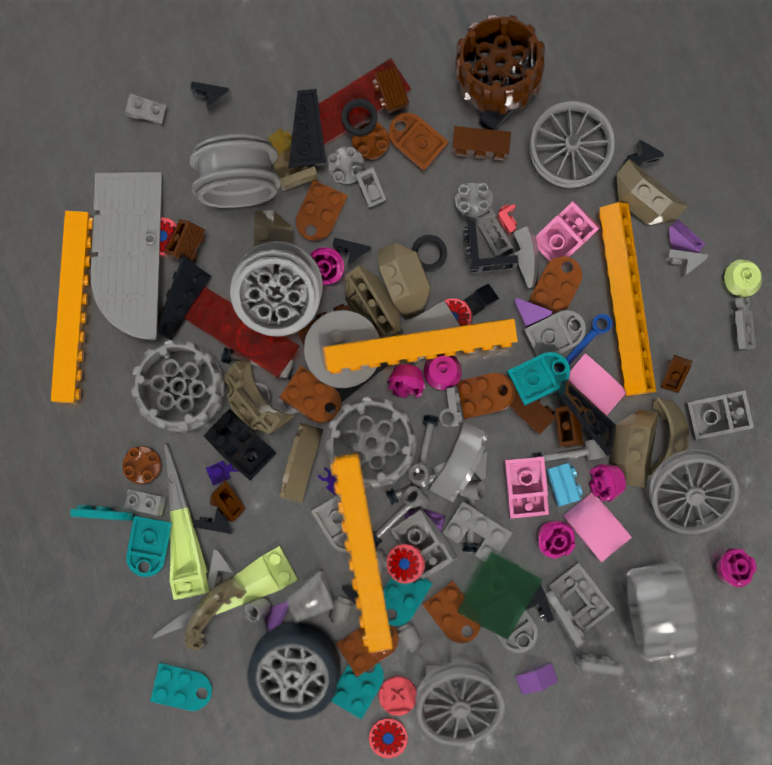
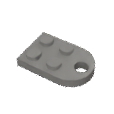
M561 310L523 330L537 357L546 352L561 354L577 346L585 336L586 327L584 320L578 313L570 310ZM576 319L579 322V327L576 330H572L570 322Z
M337 494L311 509V513L331 545L340 552L351 553L346 550L345 540L348 539L347 532L343 533L342 521H345L344 513L340 514L338 502H341L340 494Z
M512 590L480 611L507 650L514 653H523L534 646L538 636L536 624ZM527 636L529 639L528 645L520 646L518 644L519 637Z
M553 591L545 594L547 601L572 644L576 647L584 644L582 640L584 635L580 628L574 626L571 622L574 618L570 611L563 608Z

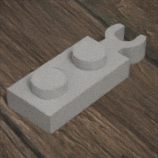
M749 297L736 298L735 303L738 311H735V324L737 326L739 349H755L753 314L749 310L750 299Z

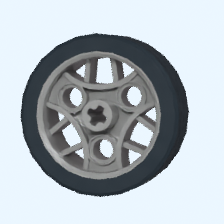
M287 623L277 626L264 634L253 651L247 672L250 692L259 706L278 718L303 720L313 717L331 703L336 693L341 670L340 657L331 639L321 630L301 623ZM290 647L301 648V652L290 651L289 649ZM278 658L282 663H276L274 659ZM312 661L315 662L316 665L310 666L307 662ZM274 676L278 683L272 684L269 678ZM313 679L320 686L315 688L308 683ZM289 688H295L297 691L292 692Z

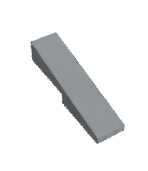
M492 208L481 216L473 217L494 257L508 256L514 253L513 246L497 221Z

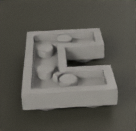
M463 501L442 534L459 544L468 529H471L485 538L475 556L492 565L513 532Z
M579 563L548 585L560 602L574 591L584 601L586 606L573 615L575 623L583 633L615 610Z
M583 653L581 657L576 656L575 664L582 670L623 675L624 667L618 665V661H613L612 657L601 656V659H596L591 654Z

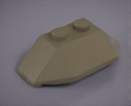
M630 159L617 172L618 202L629 203L630 212L647 225L675 221L688 207L687 204Z
M274 210L255 211L254 247L273 241L293 244V227ZM273 264L274 272L279 271L280 264ZM261 274L262 278L270 277L268 274Z
M396 242L379 249V269L394 305L405 320L424 313L431 285L418 253Z
M361 265L346 274L345 300L352 312L368 319L376 328L380 338L393 336L401 331L400 311L394 305L381 279Z
M638 410L616 424L614 448L609 462L611 465L618 466L622 470L626 485L646 488L659 412Z

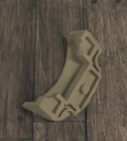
M249 360L234 362L225 374V382L228 384L229 389L227 398L234 413L249 428L272 433L294 418L293 414H286L275 409L262 397L254 382L251 362Z
M653 399L652 409L659 411L661 419H667L669 422L670 439L666 456L659 457L656 464L650 465L648 476H653L658 466L667 458L676 453L686 451L689 447L687 420L673 400Z
M300 422L285 469L279 497L300 503L303 502L323 429Z
M234 577L223 581L212 589L192 612L185 629V646L188 649L200 651L205 644L201 637L205 636L202 630L224 603L228 605L232 603L230 599L235 596L237 599H242L247 593Z

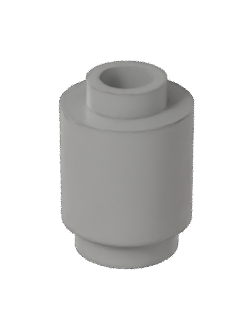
M337 596V599H334L336 607L330 610L328 617L331 618V623L342 626V623H347L352 609V601L348 598Z
M411 622L397 629L399 633L397 635L405 651L409 650L411 653L421 648L419 644L423 642Z

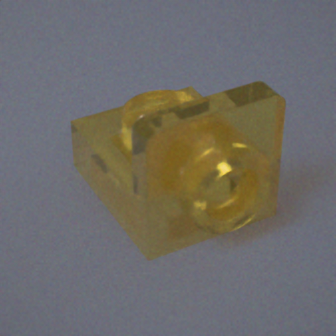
M280 128L267 138L278 151V156L291 147L292 135L287 130L284 132Z

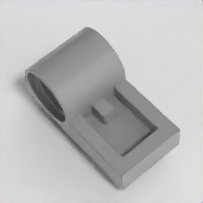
M129 94L124 113L131 118L145 119L162 124L167 105Z
M447 388L448 409L440 413L439 422L444 427H458L459 422H462L461 411H457L456 403H460L459 393L455 392L454 388ZM444 413L452 414L453 421L451 423L443 421L442 416Z
M128 489L124 508L162 516L166 497Z

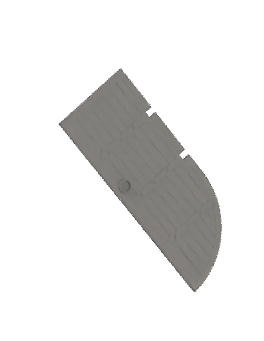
M162 172L95 173L93 210L100 211V215H93L92 253H98V257H91V288L95 302L104 317L117 329L133 337L157 340Z

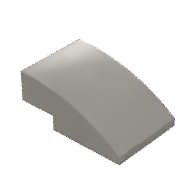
M443 301L401 326V331L394 336L460 325L446 302ZM418 357V361H413L411 364H416L426 357Z
M746 390L688 402L696 440L754 428Z
M419 510L391 529L399 545L410 544L421 551L420 553L425 560L422 579L430 577L458 559L444 535L423 510Z

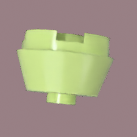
M736 260L726 269L724 276L726 287L736 296H751L761 287L762 272L750 260Z

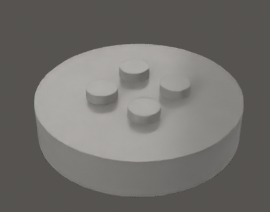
M346 310L330 312L320 317L310 327L304 342L305 360L310 371L321 382L337 388L353 387L366 381L377 367L369 368L368 365L361 366L360 370L350 371L349 368H344L341 373L330 374V371H326L324 367L322 347L380 337L373 324L364 316Z

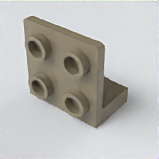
M290 148L278 152V159L273 165L277 176L281 180L280 186L282 191L318 179L314 166L288 169Z

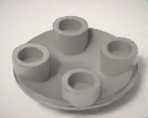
M340 147L328 157L329 173L338 183H354L357 181L355 174L364 170L363 156L353 147Z
M473 182L463 184L458 188L455 204L462 214L469 217H478L485 214L491 208L493 194L486 183Z

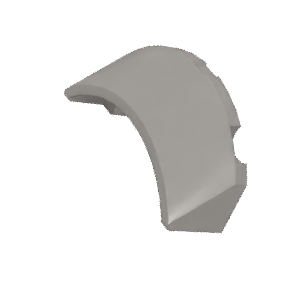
M463 422L457 442L447 463L428 490L453 502L459 491L466 487L483 455L485 449L483 445L488 437V433Z

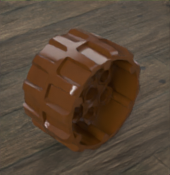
M493 14L487 16V19L479 23L469 25L466 36L458 40L455 64L456 81L461 85V94L464 99L474 102L478 106V110L483 112L491 110L497 111L499 114H506L507 111L517 107L520 109L526 107L528 99L533 94L537 95L541 89L545 66L544 43L538 41L535 35V28L531 24L527 26L517 20L516 16L509 15V17H497ZM481 53H488V55L482 56ZM514 56H520L521 58L515 59ZM476 58L477 62L474 64V70H472L471 63L467 61H474ZM527 59V65L530 67L534 66V69H526L524 75V66ZM497 63H502V64H504V65H503V66H497L496 64H497ZM480 70H485L486 72H485V73H479L478 71H480ZM517 73L519 76L514 77L511 74Z

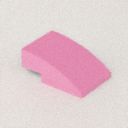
M574 200L536 235L538 250L549 262L559 256L570 257L601 227Z
M586 353L570 370L568 380L606 416L626 394L625 389Z
M544 457L505 460L509 519L549 515Z
M592 492L563 515V518L600 562L604 561L632 538L608 508Z

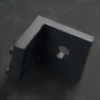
M467 221V225L463 230V241L467 242L464 252L465 261L469 260L470 273L515 269L519 263L518 255L479 259L475 221Z
M231 409L224 413L204 435L205 439L219 454L249 480L276 454ZM251 452H254V455L251 458L247 459L248 455Z

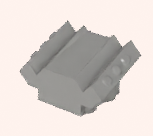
M324 570L316 572L287 599L296 622L336 607Z

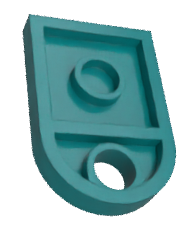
M546 352L507 370V373L523 405L526 406L559 390L561 382L569 379L570 366L562 355L555 352ZM562 363L564 371L561 373L556 372L554 364Z
M77 505V509H71L70 517L132 521L133 513L111 511V507L96 506V510H92V506Z
M140 516L133 517L126 561L129 569L134 574L141 577H149L157 574L163 568L173 522ZM142 561L149 564L147 572H142L139 568Z
M391 577L383 589L386 610L393 609L396 612V618L388 620L389 625L401 626L409 622L433 583L421 577L410 583H399Z
M160 662L150 702L188 711L200 710L208 704L212 697V683L205 674L199 671ZM199 688L207 690L208 695L206 698L198 697L197 690Z
M348 664L338 681L337 690L331 702L362 720L383 683L384 672L381 664L375 665V669L372 672L366 671L356 677Z

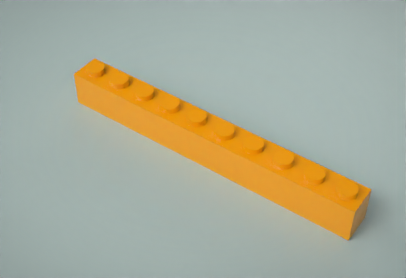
M618 202L599 207V218L602 224V238L605 244V258L607 259V273L611 286L610 294L613 300V313L616 320L624 389L626 396L656 392L629 203Z
M65 211L51 401L55 403L78 404V400L81 399L79 380H82L83 370L80 369V364L84 360L82 342H85L86 333L83 331V324L87 322V312L84 311L85 304H88L86 286H89L90 275L87 274L88 267L91 266L89 248H92L90 231L93 229V218L88 212Z
M509 318L323 346L322 353L325 370L330 371V374L341 373L344 368L355 371L360 370L361 366L364 365L374 368L380 367V363L388 362V365L399 364V360L407 359V362L418 361V357L425 356L426 359L437 358V354L442 353L445 356L456 355V351L463 350V353L475 352V348L481 347L482 350L494 349V345H500L501 348L511 347L512 343L518 341L515 319Z
M358 453L334 457V463H331L333 475H337L338 480L335 483L336 494H340L341 502H338L340 514L344 513L345 521H342L343 533L347 532L348 540H345L346 550L351 552L352 559H349L350 571L355 573V578H352L354 590H358L359 597H356L357 609L362 611V616H359L361 628L365 627L366 635H363L364 647L368 646L369 653L393 649Z

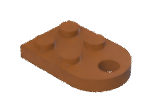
M413 113L398 115L393 119L389 127L391 143L423 171L429 167L449 144V141ZM396 123H405V130L398 131L395 128Z
M313 180L296 216V227L299 234L306 240L313 242L327 238L337 222L348 195ZM308 226L316 228L314 235L309 236L306 234L305 231Z
M559 256L552 259L546 265L528 301L551 310L553 314L561 310H567L582 281L580 265L573 258L567 256ZM566 261L573 264V269L570 272L562 270V264Z
M301 365L279 397V399L317 423H326L333 420L341 409V397L337 390L321 382L313 373ZM332 404L335 408V412L331 414L327 413L325 411V405Z
M489 373L460 380L457 383L464 419L503 411L512 404L515 397L513 382L502 373ZM503 385H506L508 388V393L506 395H503L501 393V387Z
M451 581L422 604L451 641L467 643L478 635L481 627L480 617L454 581ZM464 626H470L473 629L469 637L462 635V628Z
M389 625L390 630L393 632L391 637L393 649L369 653L368 646L364 647L363 635H366L365 627H360L336 643V646L356 677L389 657L396 650L398 633L394 626Z

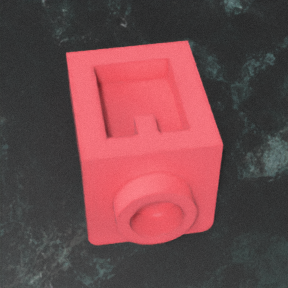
M515 204L503 206L499 209L497 219L508 236L517 229L515 219L508 215L516 209Z

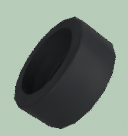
M361 98L348 102L343 108L341 115L342 125L345 130L356 137H363L372 133L378 121L377 110L374 105L368 100ZM363 107L369 111L371 120L368 126L357 129L349 123L348 116L352 109Z
M432 234L423 235L413 243L411 250L418 253L419 247L428 242L437 245L440 250V257L437 262L425 264L421 261L425 272H434L445 263L447 247L438 236Z

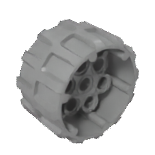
M165 341L164 345L156 349H148L145 352L146 357L140 366L134 367L133 374L135 379L134 388L131 390L132 397L136 399L140 408L139 413L159 428L185 433L188 430L204 427L215 413L222 408L221 402L224 390H226V382L223 378L221 366L208 351L193 342ZM179 352L195 354L194 358L196 361L194 363L187 362L182 367L180 363L173 360V354ZM165 357L166 361L162 366L163 375H155L149 380L148 376L153 367ZM170 364H176L177 370L173 374L168 372ZM201 364H208L213 377V386L207 387L204 382L198 380L201 375ZM193 366L196 368V373L190 377L187 375V369ZM158 379H163L165 382L164 387L161 389L156 388V381ZM177 382H183L184 388L180 392L175 390ZM201 384L203 391L201 394L196 395L194 387ZM146 387H151L154 391L160 393L157 398L159 406L157 409L151 408L147 399ZM207 393L211 394V399L205 409L197 416H194L192 412L196 408L195 399H202ZM165 397H170L172 400L171 405L168 407H164L162 403ZM188 399L191 402V406L189 409L184 410L181 404L184 400ZM176 406L179 411L187 414L185 416L186 421L183 422L163 420L165 416L164 410L171 411Z
M363 397V399L345 404L334 419L330 421L325 447L330 463H334V457H337L335 439H343L348 447L353 448L350 454L361 452L364 457L360 462V466L368 462L370 468L378 472L377 480L363 479L364 488L373 489L390 485L406 473L415 456L417 437L410 417L393 404L392 401ZM365 408L386 410L392 414V418L389 421L381 420L378 424H374L373 419L365 415ZM358 411L361 415L357 421L358 429L348 430L345 434L340 433L338 429L341 423L350 414ZM364 419L371 422V427L368 430H363L360 427V423ZM398 421L402 423L407 434L408 447L401 448L396 440L390 439L389 436L393 433V423ZM380 425H389L390 432L388 434L380 433ZM351 433L358 436L355 444L347 442V436ZM374 438L377 441L376 447L368 448L366 440ZM388 442H392L396 446V450L393 453H388L384 449L385 444ZM397 452L406 456L402 465L394 473L385 477V474L382 473L386 463L384 457H392ZM378 456L382 459L383 462L380 467L372 466L371 460L373 457Z
M673 562L628 571V605L636 643L642 658L647 661L694 654L698 647L697 619L690 585L683 567L679 563Z

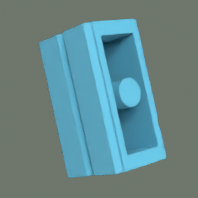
M566 463L546 470L557 507L581 500L580 495H583L580 484L576 485L574 477L577 476L574 465L570 466V463Z

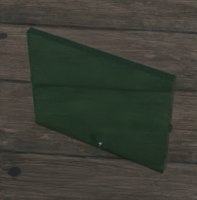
M491 551L460 604L457 613L508 640L541 584L542 579L519 567L518 564H514Z

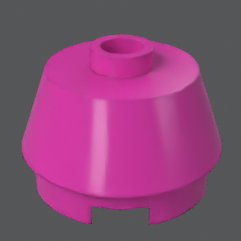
M321 247L310 254L320 269L323 285L335 283L342 277L344 262L336 250Z
M444 353L437 354V358L427 359L424 365V377L427 383L435 389L446 390L447 388H452L461 378V364L454 355L445 356Z
M410 364L397 365L387 380L389 384L388 390L392 389V394L407 398V394H415L416 398L420 397L425 389L422 370Z
M599 464L591 469L590 473L593 474V481L589 482L590 488L595 497L599 496L601 498V502H611L625 491V476L618 466Z
M547 522L538 532L540 550L547 557L557 559L564 555L568 556L576 545L574 542V530L565 522Z
M733 548L725 552L718 560L716 571L718 577L724 583L735 587H744L752 581L751 579L757 568L752 556L749 557L743 549Z

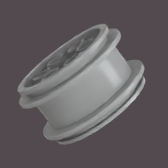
M225 135L205 140L194 148L189 158L191 167L199 171V179L192 184V192L197 196L199 202L212 207L237 208L266 202L277 194V189L281 185L280 178L276 174L271 173L270 166L278 159V151L269 140L254 135Z
M281 241L263 243L248 251L238 264L230 286L231 302L238 317L254 331L269 336L290 335L304 328L315 316L323 290L322 275L315 260L302 248ZM273 264H280L279 271L274 272ZM250 273L257 278V281L248 278ZM265 273L268 274L270 277L262 278L261 274ZM287 275L290 277V280L284 281L281 276ZM300 277L303 279V283L294 285V281ZM277 286H279L280 289H278L277 291L274 290V288H276ZM257 289L260 294L254 295L251 290ZM291 292L298 293L300 297L293 298ZM261 306L268 307L270 311L262 308ZM280 308H287L289 312L283 313L280 311Z

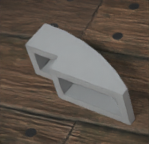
M526 226L514 232L521 249L514 254L518 255V264L528 288H534L537 285L539 275V250L533 227Z

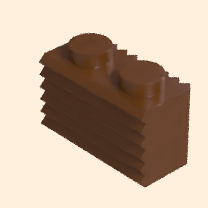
M397 67L375 74V80L372 82L375 91L380 92L381 98H379L382 109L386 108L387 113L409 106V100Z
M179 219L165 254L178 261L181 255L190 262H193L197 257L196 251L198 246L204 240L205 229L188 220Z
M567 406L556 408L555 415H557L556 422L558 424L556 426H558V437L560 438L558 440L560 442L559 445L567 448L582 446L583 438L579 420Z

